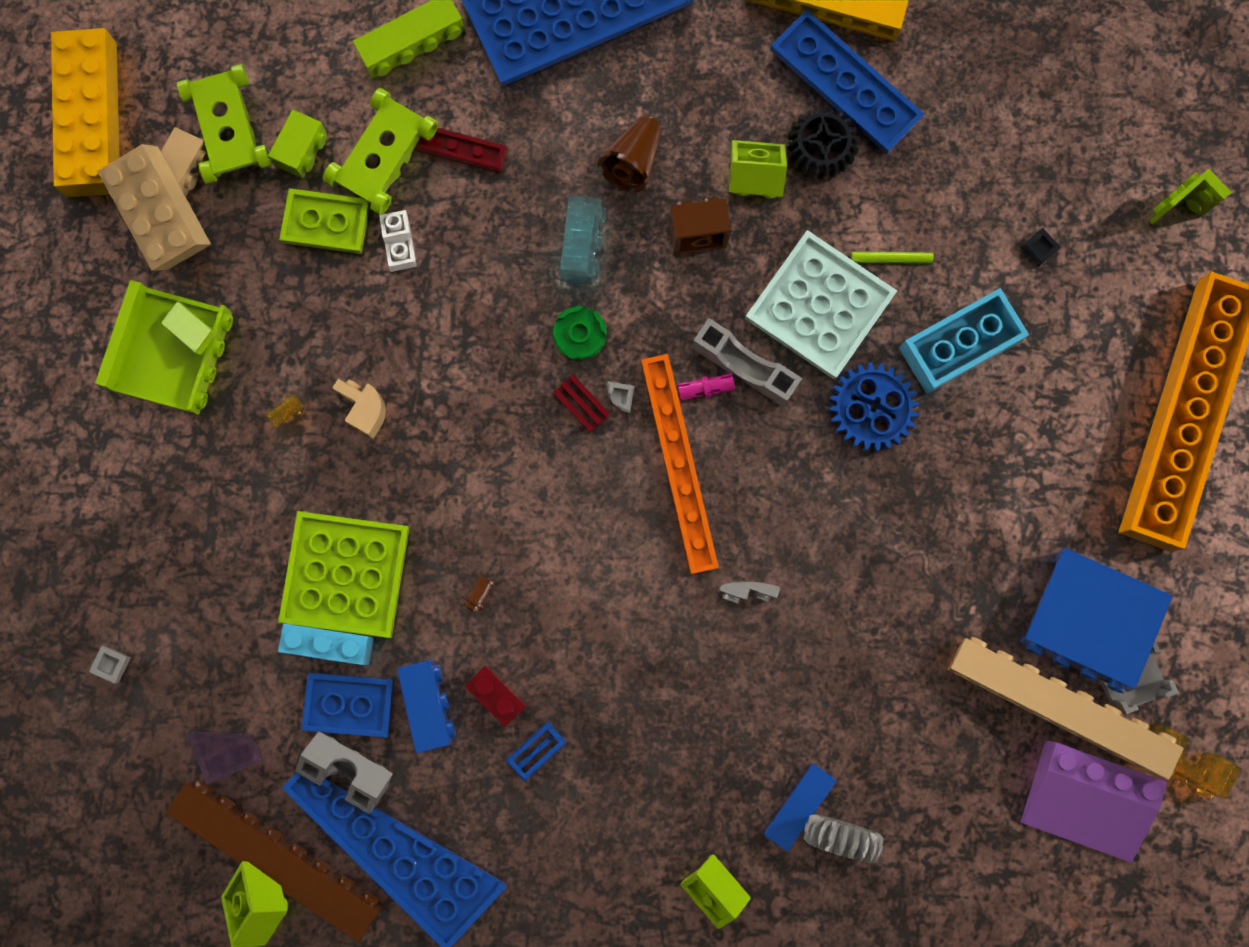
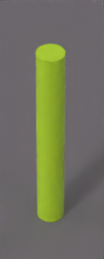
M851 252V260L855 263H933L934 254L924 252Z

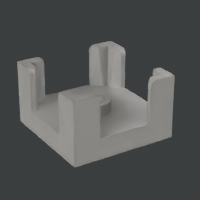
M1156 640L1136 689L1118 693L1107 687L1108 683L1100 680L1110 705L1119 709L1122 712L1121 714L1138 710L1137 706L1153 699L1168 698L1179 693L1173 680L1163 679L1153 654L1160 653Z

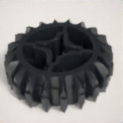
M821 106L818 108L817 114L810 109L807 111V116L799 115L798 122L794 121L792 123V131L788 132L787 135L789 142H787L786 149L791 151L788 156L789 160H796L794 164L795 169L801 166L804 167L803 175H806L808 171L813 172V180L817 178L818 174H821L823 180H826L829 173L835 178L838 177L839 171L846 172L848 165L854 163V156L859 151V148L856 146L859 143V137L854 136L857 132V127H849L852 122L851 118L842 120L843 112L838 113L836 116L833 114V108H830L828 113H824ZM817 127L816 134L809 135L808 138H802L805 132ZM837 149H843V153L834 159L828 160L830 152L837 151ZM809 153L814 154L817 157V159L812 157Z

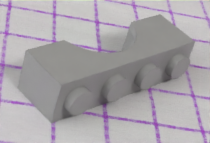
M710 318L707 319L693 340L692 349L782 407L785 406L802 380L800 376L783 365L769 362L749 351L737 341L730 331Z

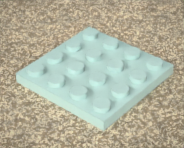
M807 230L750 309L745 319L835 380L897 290Z

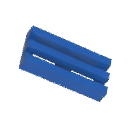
M548 721L505 761L525 782L561 749L567 741ZM548 730L551 734L517 765L514 760ZM555 738L558 743L524 773L522 768Z

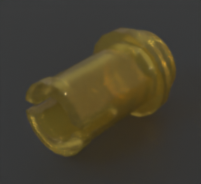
M296 395L285 396V401L266 413L275 427L280 426L281 423L295 413L298 415L301 413L300 410L304 406Z

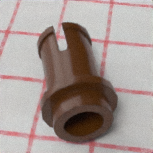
M479 575L469 596L464 597L465 603L463 606L475 613H478L480 609L483 610L484 606L482 605L495 584Z

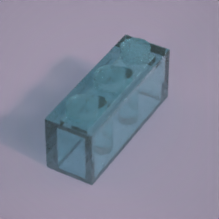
M569 195L559 272L560 281L593 285V277H599L600 260H596L597 250L602 251L603 234H599L600 224L605 225L607 208H602V198Z

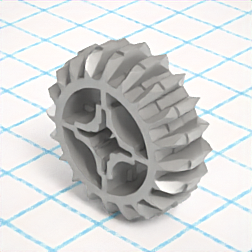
M817 814L809 816L808 823L805 825L804 840L809 845L829 853L871 864L878 862L879 855L882 853L884 838L872 830Z

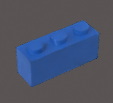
M428 660L397 668L415 752L420 753L453 744L452 738L456 737V731L453 721H448L446 710L450 709L446 692H441L439 682L443 681V674L440 664L435 665L434 660Z

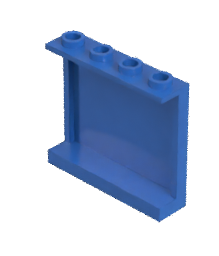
M1063 548L1056 555L1053 562L1055 564L1026 635L1019 643L1025 645V649L1032 654L1038 656L1045 654L1053 658L1052 662L1061 667L1069 668L1071 666L1080 670V675L1089 680L1096 681L1099 679L1108 683L1107 687L1115 692L1124 693L1125 691H1132L1137 687L1173 595L1067 548Z

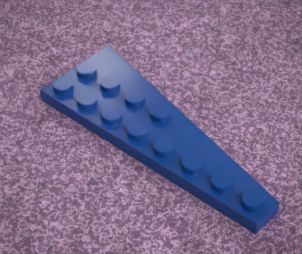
M296 772L282 787L440 947H452L507 887L502 880L375 807L369 814L345 800L348 791L325 778L321 785H318Z

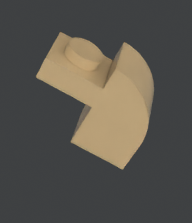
M338 379L333 389L339 395L355 403L345 422L374 439L386 415L385 403L381 395L369 383L361 392L362 387L349 379L345 383Z

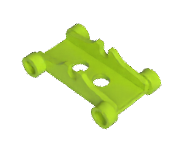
M243 64L232 66L230 71L190 82L188 79L177 82L178 92L184 103L193 101L209 157V160L199 163L200 173L206 184L216 182L217 177L222 176V173L253 164L255 166L259 165L261 168L272 166L266 145L256 146L255 134L249 123L250 116L240 87L250 85ZM225 104L228 109L227 113L221 117L215 116L213 109L216 105ZM226 128L234 130V137L230 141H222L220 139L222 130Z
M378 88L370 101V106L376 109L377 113L344 165L341 167L334 162L330 163L323 174V181L333 187L337 184L345 187L371 204V210L379 215H383L392 200V197L386 194V191L401 175L400 168L402 164H408L413 149L420 137L430 140L435 135L439 122L430 116L421 117L392 100L389 92ZM386 132L393 133L395 136V140L390 146H384L380 143L381 136ZM371 155L380 157V165L375 169H370L366 166V160Z

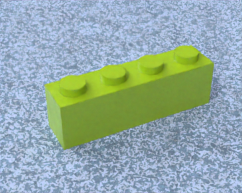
M431 0L353 40V43L373 79L377 76L381 77L388 74L391 69L400 64L410 63L423 52L433 51L439 44L447 40L458 38L465 31L462 17L452 0Z

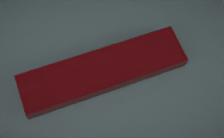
M438 128L430 140L420 137L413 151L501 174L508 148L506 145Z

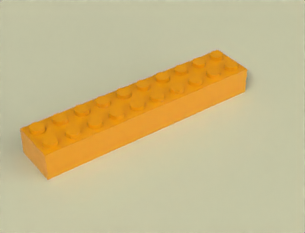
M1212 271L1197 281L1121 522L1119 534L1169 552L1185 549L1249 342V284Z

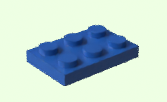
M308 673L302 731L389 737L395 680Z

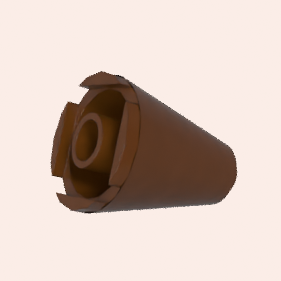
M639 117L600 156L597 166L599 168L601 165L603 169L602 176L615 187L627 191L629 187L634 188V192H640L648 184L662 132L659 122L654 117Z

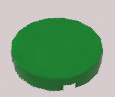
M575 306L566 309L558 316L552 334L555 346L562 355L571 360L583 361L591 359L601 352L606 343L607 329L603 318L598 312L583 306Z

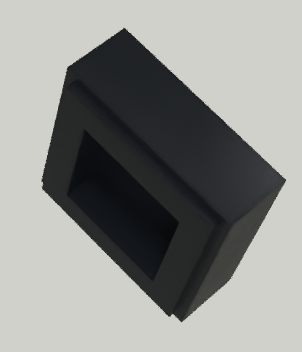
M1044 228L1021 246V249L1038 267L1061 248Z

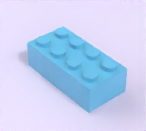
M999 288L905 340L899 347V350L927 395L1019 344L1029 336V333L1005 294Z

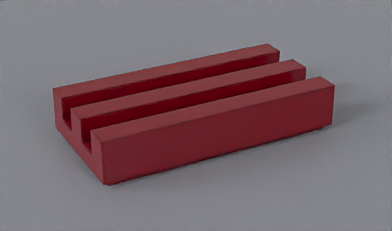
M574 374L566 382L564 381L558 389L556 388L553 391L556 398L589 433L610 416V413ZM572 384H574L578 388V390L602 414L600 417H598L590 409V407L577 395V393L570 387ZM564 391H566L578 403V405L591 417V419L594 421L591 425L576 410V408L563 396L562 393Z

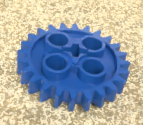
M872 362L867 365L866 370L859 364L856 367V374L849 369L846 372L848 379L842 376L838 379L842 387L834 385L832 391L837 396H830L828 399L829 402L835 404V406L828 409V412L836 414V416L830 423H839L840 426L835 433L844 431L846 434L843 441L845 442L852 438L853 448L862 443L864 452L868 450L870 445L873 446L874 452H878L882 444L885 450H889L891 448L890 441L896 446L901 443L899 436L907 438L910 435L905 428L913 429L915 427V424L910 419H916L919 416L917 412L912 411L913 408L919 405V402L911 401V398L917 392H908L907 388L912 382L902 383L901 380L904 374L901 373L898 376H894L893 366L886 372L884 371L883 363L878 366L877 370H874ZM861 384H869L873 389V394H864L860 388ZM851 396H856L859 401L852 400ZM886 396L895 397L898 403L897 407H890L886 403ZM872 402L877 404L875 412L870 411V404ZM849 408H857L861 412V419H853L849 415ZM888 414H893L896 418L891 419ZM874 420H882L886 425V431H878L874 427Z

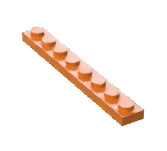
M664 354L642 359L643 373L690 573L693 575L718 569V562L669 356Z

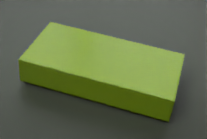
M178 301L161 323L199 355L203 353L217 334L216 331Z

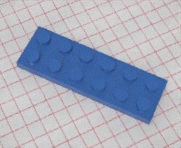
M808 10L770 47V51L838 112H843V116L846 119L851 118V123L886 155L925 115Z

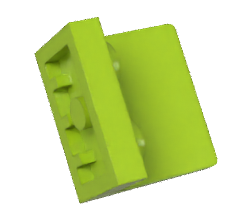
M1209 168L1200 176L1195 172L1153 209L1156 214L1149 221L1151 224L1155 223L1182 199L1187 202V206L1191 211L1202 217L1232 192Z

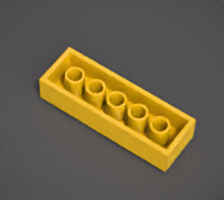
M105 28L51 32L54 187L66 197L108 195L109 192L97 171L120 158L117 43Z

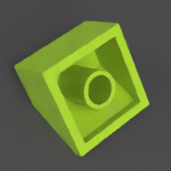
M732 140L729 192L738 196L755 194L761 195L764 198L783 197L787 171L785 144Z
M248 861L241 862L221 896L231 947L265 946L288 910L287 899L283 896L281 885Z

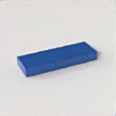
M812 763L763 834L788 852L805 828L806 823H808L809 816L814 815L837 780Z

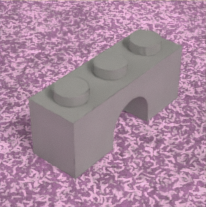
M319 731L300 755L295 772L318 785H321L326 777L333 774L346 777L351 785L345 800L369 814L387 790L393 775L382 765L375 764L363 757L359 752L347 748L333 737L326 736Z

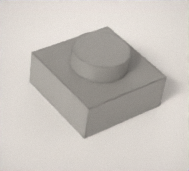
M101 646L89 672L112 683H119L131 657L110 647Z

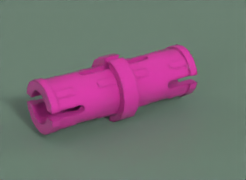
M732 373L710 378L702 376V379L678 383L681 401L701 396L709 398L712 394L735 391Z

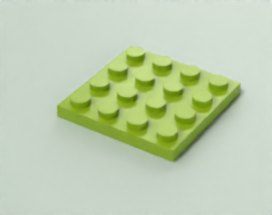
M297 511L278 623L392 638L410 527Z

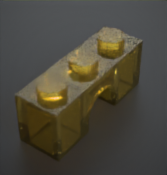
M1153 723L1150 729L1151 732L1159 735V732H1164L1176 738L1175 744L1184 748L1171 778L1184 785H1188V783L1198 787L1197 793L1210 800H1214L1215 797L1227 799L1242 768L1217 754L1206 752L1202 754L1196 765L1191 766L1185 758V748L1190 739L1164 724Z

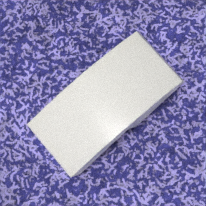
M406 210L379 215L390 272L417 267Z

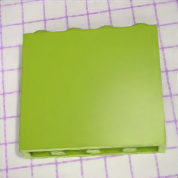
M130 280L95 384L105 390L199 415L200 410L206 406L208 400L206 392L209 383H212L216 376L215 365L218 357H221L224 351L225 343L223 340L226 331H229L233 324L232 312L225 305H220V307L147 288L140 282ZM177 301L184 304L217 332L201 355L194 352L161 324Z

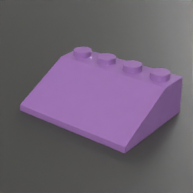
M1045 741L1020 823L1132 863L1159 812L1167 782L1060 743Z

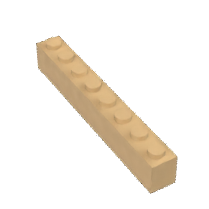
M971 637L970 640L967 638L962 640L948 671L1161 780L1170 779L1184 749L1175 744L1176 738L1164 732H1159V735L1149 731V725L1136 718H1132L1130 721L1120 716L1122 712L1119 709L1108 704L1102 707L1093 702L1094 697L1080 690L1074 693L1066 689L1067 684L1057 678L1051 677L1048 680L1040 676L1039 669L1026 663L1021 666L1013 662V656L1001 650L995 653L987 649L988 644L978 638Z

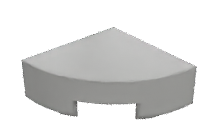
M608 381L607 391L610 401L618 410L630 414L635 386Z

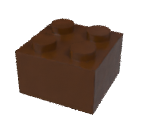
M708 197L702 202L692 203L685 200L671 206L669 228L673 254L727 248L731 227L726 199Z

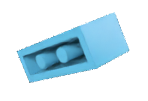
M283 623L278 652L369 665L374 637Z

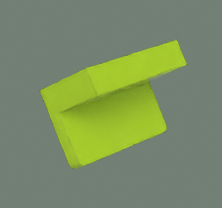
M715 855L708 857L698 870L687 876L680 884L717 929L735 920L751 899Z

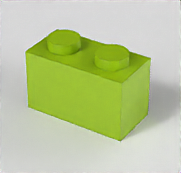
M292 109L268 154L274 166L303 179L306 172H310L313 168L314 157L318 149H322L326 143L327 132L322 122Z

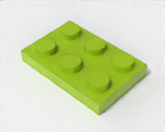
M289 188L279 240L285 244L362 254L370 203L363 198Z

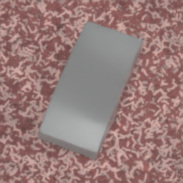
M734 582L721 585L718 592L723 594L722 599L736 604L739 603V600H747L749 591L753 592V598L769 602L770 598L776 599L778 597L780 587L760 582Z

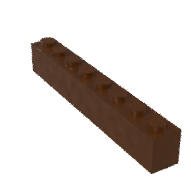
M197 780L196 782L191 781L183 785L165 814L240 864L242 861H248L281 885L282 892L358 943L361 941L383 908L378 903L379 899L374 894L368 891L362 893L354 887L355 883L344 875L338 877L330 871L331 867L320 859L314 861L306 855L307 851L300 845L292 843V845L282 840L283 835L279 831L271 827L268 829L258 824L260 820L255 815L246 811L244 813L234 808L236 804L231 799L225 796L219 798L211 792L212 788L205 782Z

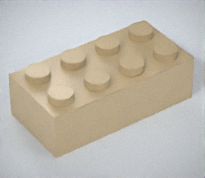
M141 144L97 171L152 271L168 270L211 245L158 146Z

